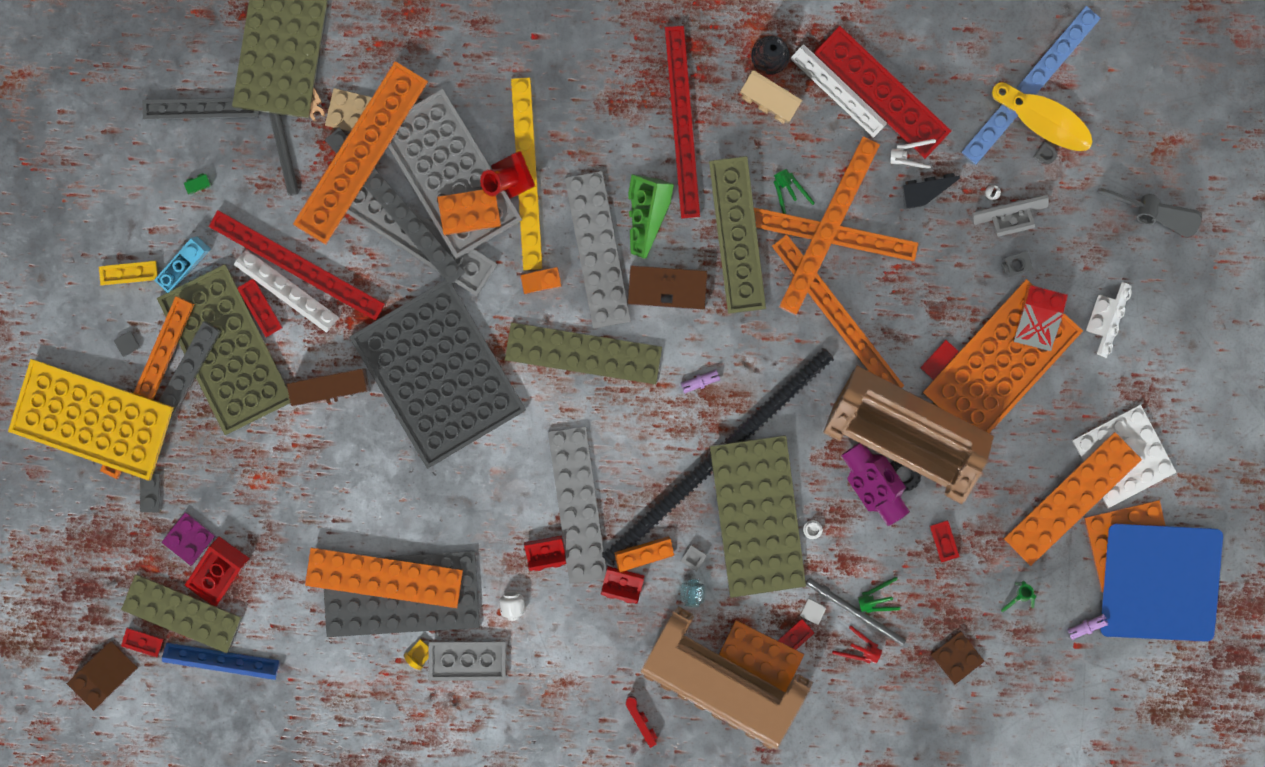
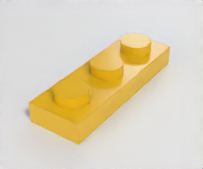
M157 261L99 266L100 286L154 281L158 276Z

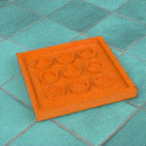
M1160 500L1084 518L1102 593L1104 589L1109 527L1113 524L1166 526Z
M735 620L718 655L786 692L805 654Z

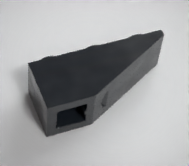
M954 173L943 175V179L936 180L934 176L924 178L925 182L917 183V180L906 181V185L901 186L905 209L925 206L958 181L960 176H955Z

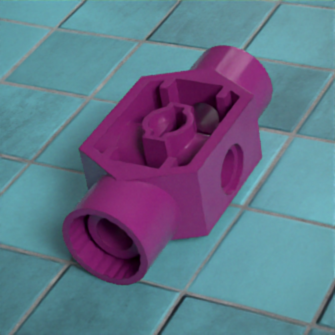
M861 443L856 444L841 455L851 470L847 480L868 511H877L887 526L896 523L910 513L901 499L906 486L886 456L872 454L868 447Z

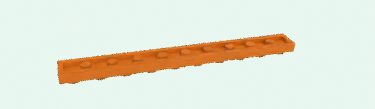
M864 136L862 137L779 308L797 315L880 144Z
M754 208L756 228L812 240L820 224V221ZM843 226L839 227L832 242L833 245L915 262L918 242Z
M786 234L771 247L792 274L795 275L804 256ZM816 274L807 292L869 372L903 388L904 385L824 281Z
M175 296L134 394L154 399L195 304ZM102 465L100 469L101 472L115 479H119L122 471Z

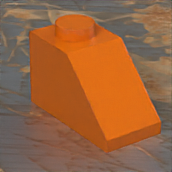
M558 267L521 275L524 294L562 287Z

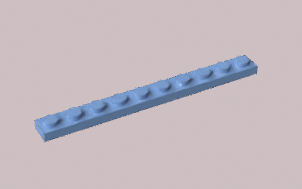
M1086 6L1016 89L1024 94L1036 95L1101 18ZM1017 98L1015 101L1016 104L1021 105L1022 100L1020 98ZM1001 105L961 153L976 165L1016 119L1017 113Z

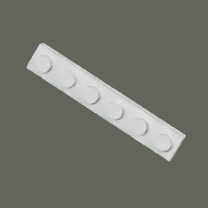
M804 44L790 58L873 138L887 124Z
M247 249L235 261L234 265L326 333L338 320L339 317Z

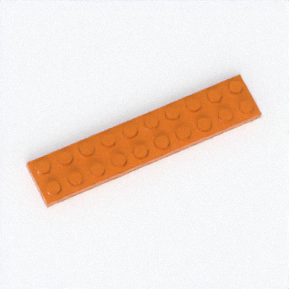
M396 61L394 62L295 219L294 226L327 245L428 84L427 80Z

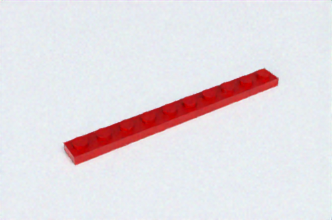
M684 26L665 27L681 219L699 218L700 207Z
M217 210L208 226L375 321L385 306L381 301Z

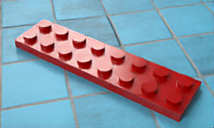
M841 26L815 51L814 54L886 121L887 125L905 142L910 144L936 139L935 143L912 147L922 158L926 159L951 132L939 118Z

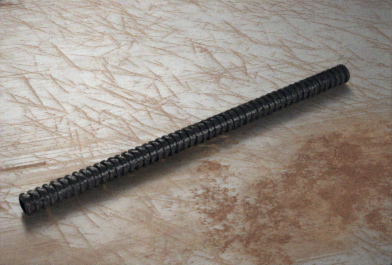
M822 348L821 352H817L816 357H812V361L809 360L803 369L800 368V372L795 373L796 376H792L790 381L787 380V384L782 385L781 390L778 389L777 393H773V397H769L768 402L765 401V404L761 405L759 410H755V414H751V418L748 417L746 422L743 421V425H739V429L737 431L734 430V433L730 434V437L728 439L725 438V442L720 444L750 439V436L754 435L756 430H760V426H764L763 423H767L769 418H773V414H777V410L780 411L782 406H786V402H790L791 397L794 398V395L798 394L800 389L803 390V386H807L808 381L811 382L813 377H817V373H821V369L824 370L825 366L830 364V361L833 362L834 357L825 348ZM710 454L707 455V459H703L702 463H698V467H694V471H690L691 474L686 475L685 479H681L682 482L680 484L677 483L676 488L673 487L671 492L668 491V495H664L663 500L660 499L654 508L651 507V511H647L646 516L643 515L641 520H637L638 523L633 524L632 529L629 528V531L625 532L623 537L620 536L619 541L616 540V543L612 544L610 549L607 548L606 553H602L603 558L610 565L614 566L616 562L614 552L637 545L636 542H640L641 537H645V534L649 533L651 528L654 529V525H658V521H662L664 516L667 517V513H671L672 508L675 509L677 504H681L680 501H684L685 496H689V493L693 492L694 488H698V484H702L703 479L706 480L708 475L711 476L713 469Z

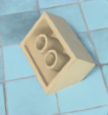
M754 70L740 91V94L743 95L741 99L749 104L752 102L759 105L758 109L766 114L768 112L775 115L774 119L782 124L790 122L802 102L801 99Z

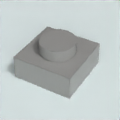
M690 545L681 562L697 572L707 555Z

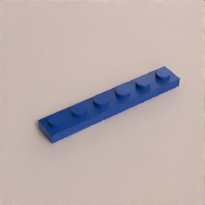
M166 643L162 655V662L272 680H276L280 660L225 653Z

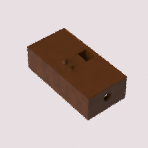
M630 266L628 305L705 310L707 271ZM661 294L673 295L672 303H661Z
M364 368L287 383L291 406L323 400L331 403L330 399L333 398L337 402L338 397L371 391L367 370Z

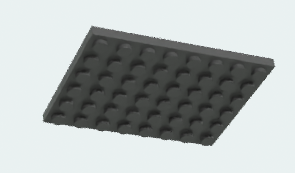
M446 280L349 337L427 469L526 411V408L453 285H450Z

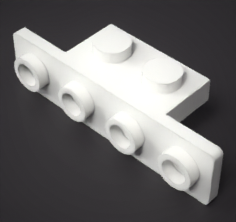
M1125 282L1121 283L1116 300L1098 295L1086 329L1087 332L1103 336L1097 355L1107 358L1108 354L1112 351L1114 336L1118 334L1120 319L1125 314L1126 302L1132 294V286Z

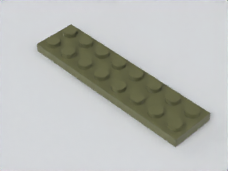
M748 157L709 161L728 314L766 309Z
M511 323L505 360L656 385L662 347Z

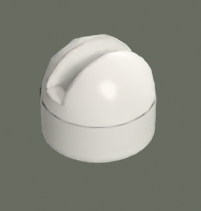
M990 185L985 190V196L989 200H996L1001 195V190L997 185ZM996 188L997 190L994 196L991 197L990 195L993 192V189Z

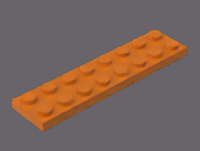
M1113 432L1004 537V540L1032 566L1142 459L1116 432Z
M311 547L305 586L458 608L463 570Z

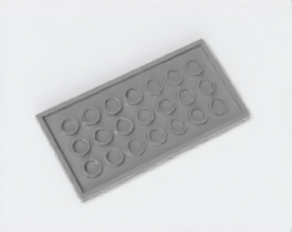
M443 89L414 105L388 148L455 259H458L519 223L522 219L506 192L502 191L496 195L501 227L443 235L437 197L483 190L480 183L481 175L485 170L492 169Z

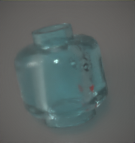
M688 579V582L682 583L680 600L685 603L684 606L700 607V604L705 601V585L699 583V579Z

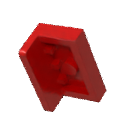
M562 535L524 542L529 571H540L549 567L558 568L566 564Z
M608 566L601 595L610 599L623 600L626 603L638 604L645 575L629 571L620 572L618 568Z

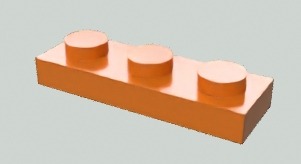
M669 536L614 552L620 572L674 556Z

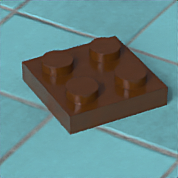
M961 631L931 653V656L954 685L985 662Z

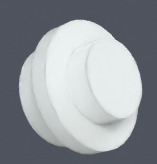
M815 520L806 522L803 527L804 535L809 539L819 538L822 534L821 524Z

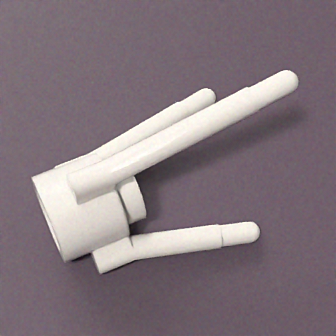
M936 139L905 145L897 144V149L892 148L891 164H905L930 169V165L908 161V153L904 149L935 143Z

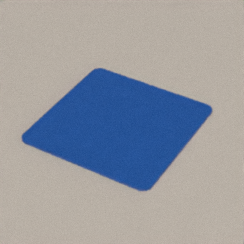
M1133 524L1111 525L1108 530L1101 613L1106 617L1101 622L1108 621V626L1100 628L1101 633L1106 637L1211 641L1215 635L1223 546L1222 531L1213 528Z

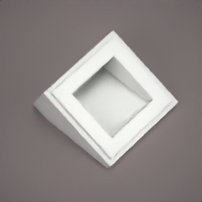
M808 599L800 616L818 625L826 607Z

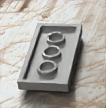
M505 641L429 642V681L505 680Z

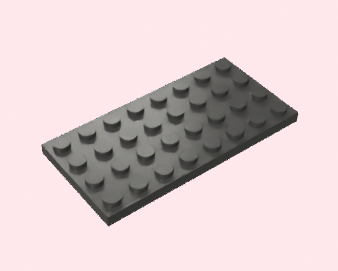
M475 551L381 557L462 569L463 574L458 608L324 589L327 637L480 628Z

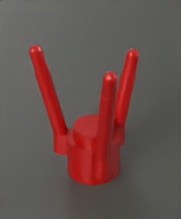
M849 626L851 631L870 645L863 648L853 643L850 644L851 647L863 652L862 655L865 657L838 651H832V654L861 660L869 664L870 662L876 664L882 654V650L877 648L878 644L869 640L853 626Z

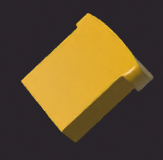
M420 639L409 652L403 654L406 662L414 669L421 670L423 668L422 665L428 660L429 646Z

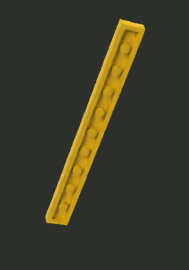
M515 78L511 79L516 152H522L536 186L518 195L519 212L522 219L520 227L523 270L543 269L531 79Z

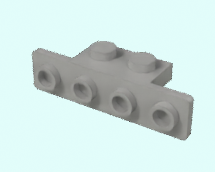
M1037 195L1031 199L1017 200L1006 205L1000 204L990 209H979L973 213V223L977 225L993 221L997 237L1035 228L1031 211L1047 208L1049 204L1048 195Z

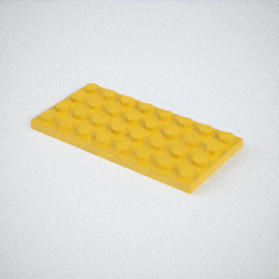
M30 359L8 432L150 481L174 407L53 365Z

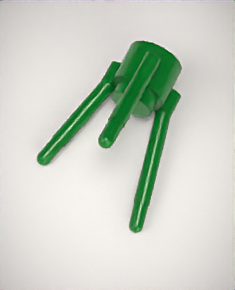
M785 169L774 175L776 181L773 183L777 190L783 214H786L780 186L782 189L787 188L793 200L796 201L797 197L790 186L794 183L812 205L815 204L795 179L793 173L789 174L788 170Z
M894 577L869 591L862 592V596L858 597L861 612L899 611L900 607H876V604L891 601L893 597L874 600L873 595L869 596L895 582L898 578Z
M1025 581L1015 582V585L1020 586L1017 589L1016 597L1005 605L1001 612H1005L1019 600L1025 602L1030 599L1031 608H1034L1036 595H1034L1033 587L1026 584Z

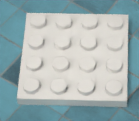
M1140 404L1072 440L1082 461H1084L1113 432H1116L1142 459L1102 498L1107 508L1177 473Z

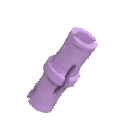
M714 369L706 374H698L695 378L680 383L684 394L700 387L703 389L708 384L720 381L717 370Z
M1101 614L1089 621L1086 619L1082 624L1068 628L1069 634L1077 631V633L1070 635L1071 639L1074 640L1087 633L1090 635L1094 630L1108 626V621L1099 623V621L1106 619L1105 615Z

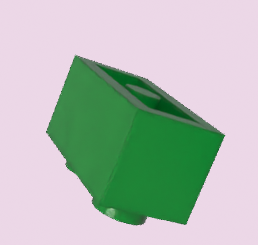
M204 173L197 175L195 179L189 178L184 183L189 195L212 186L208 175H204Z

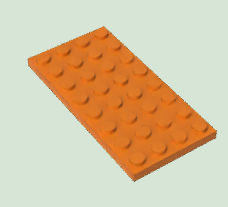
M1027 279L1023 281L922 392L939 408L987 433H990L1083 332L1078 325L1063 313L1051 351L1013 342L1027 286H1034Z

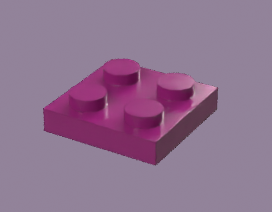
M185 512L161 543L190 566H193L216 535Z

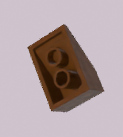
M110 641L67 685L94 711L138 667Z

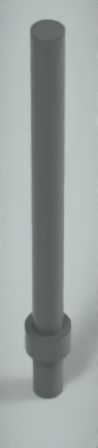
M811 578L808 579L806 585L817 591L819 596L828 598L899 645L903 646L906 639L831 592L830 588L818 584Z

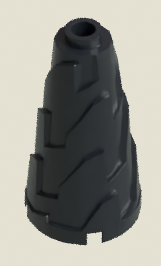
M766 36L759 39L754 44L751 52L754 67L766 75H774L783 71L790 58L786 43L777 36Z

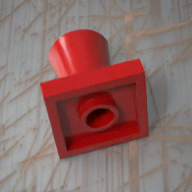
M521 151L491 165L492 170H485L480 178L481 187L489 196H496L505 191L509 199H512L536 187Z

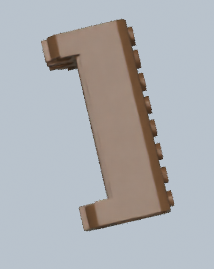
M858 365L855 366L838 396L823 431L824 434L838 441H841L843 435H846L946 487L944 493L946 497L960 504L965 502L982 474L994 439L993 435Z
M678 606L666 624L640 673L644 674L643 676L647 680L660 683L663 689L676 692L679 698L695 703L694 705L701 710L706 709L711 712L714 718L727 721L730 727L736 730H743L752 739L757 738L767 748L777 750L808 695L813 682L800 674H795L786 692L762 680L686 637L685 634L694 618V614Z

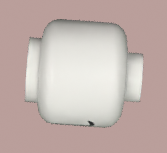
M505 592L499 599L500 613L503 617L508 618L509 621L518 620L525 613L524 597L519 592Z

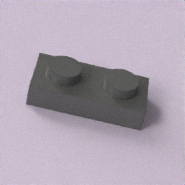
M153 474L150 481L140 478V512H161L160 474Z

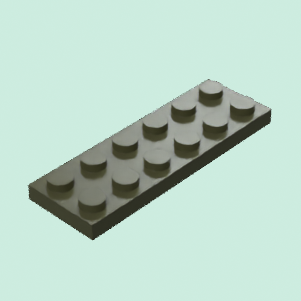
M135 574L121 608L122 611L225 653H228L242 619L241 616L138 574Z

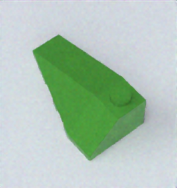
M632 174L628 198L632 204V211H629V217H632V228L630 230L631 254L647 258L671 203L674 184L661 179Z

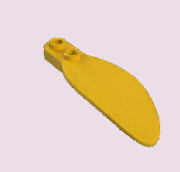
M1001 82L993 87V99L1015 111L1020 120L1037 135L1053 144L1073 151H1085L1091 147L1092 137L1087 126L1065 106L1043 96L1024 94L1007 83ZM999 89H1004L1005 95H1000ZM1017 98H1020L1022 100L1021 105L1016 104L1015 101Z

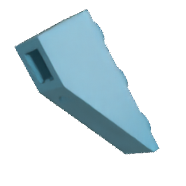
M198 236L190 238L154 281L169 293L201 262L211 248Z

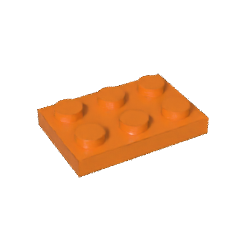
M483 190L437 197L444 236L501 227L496 196H489Z

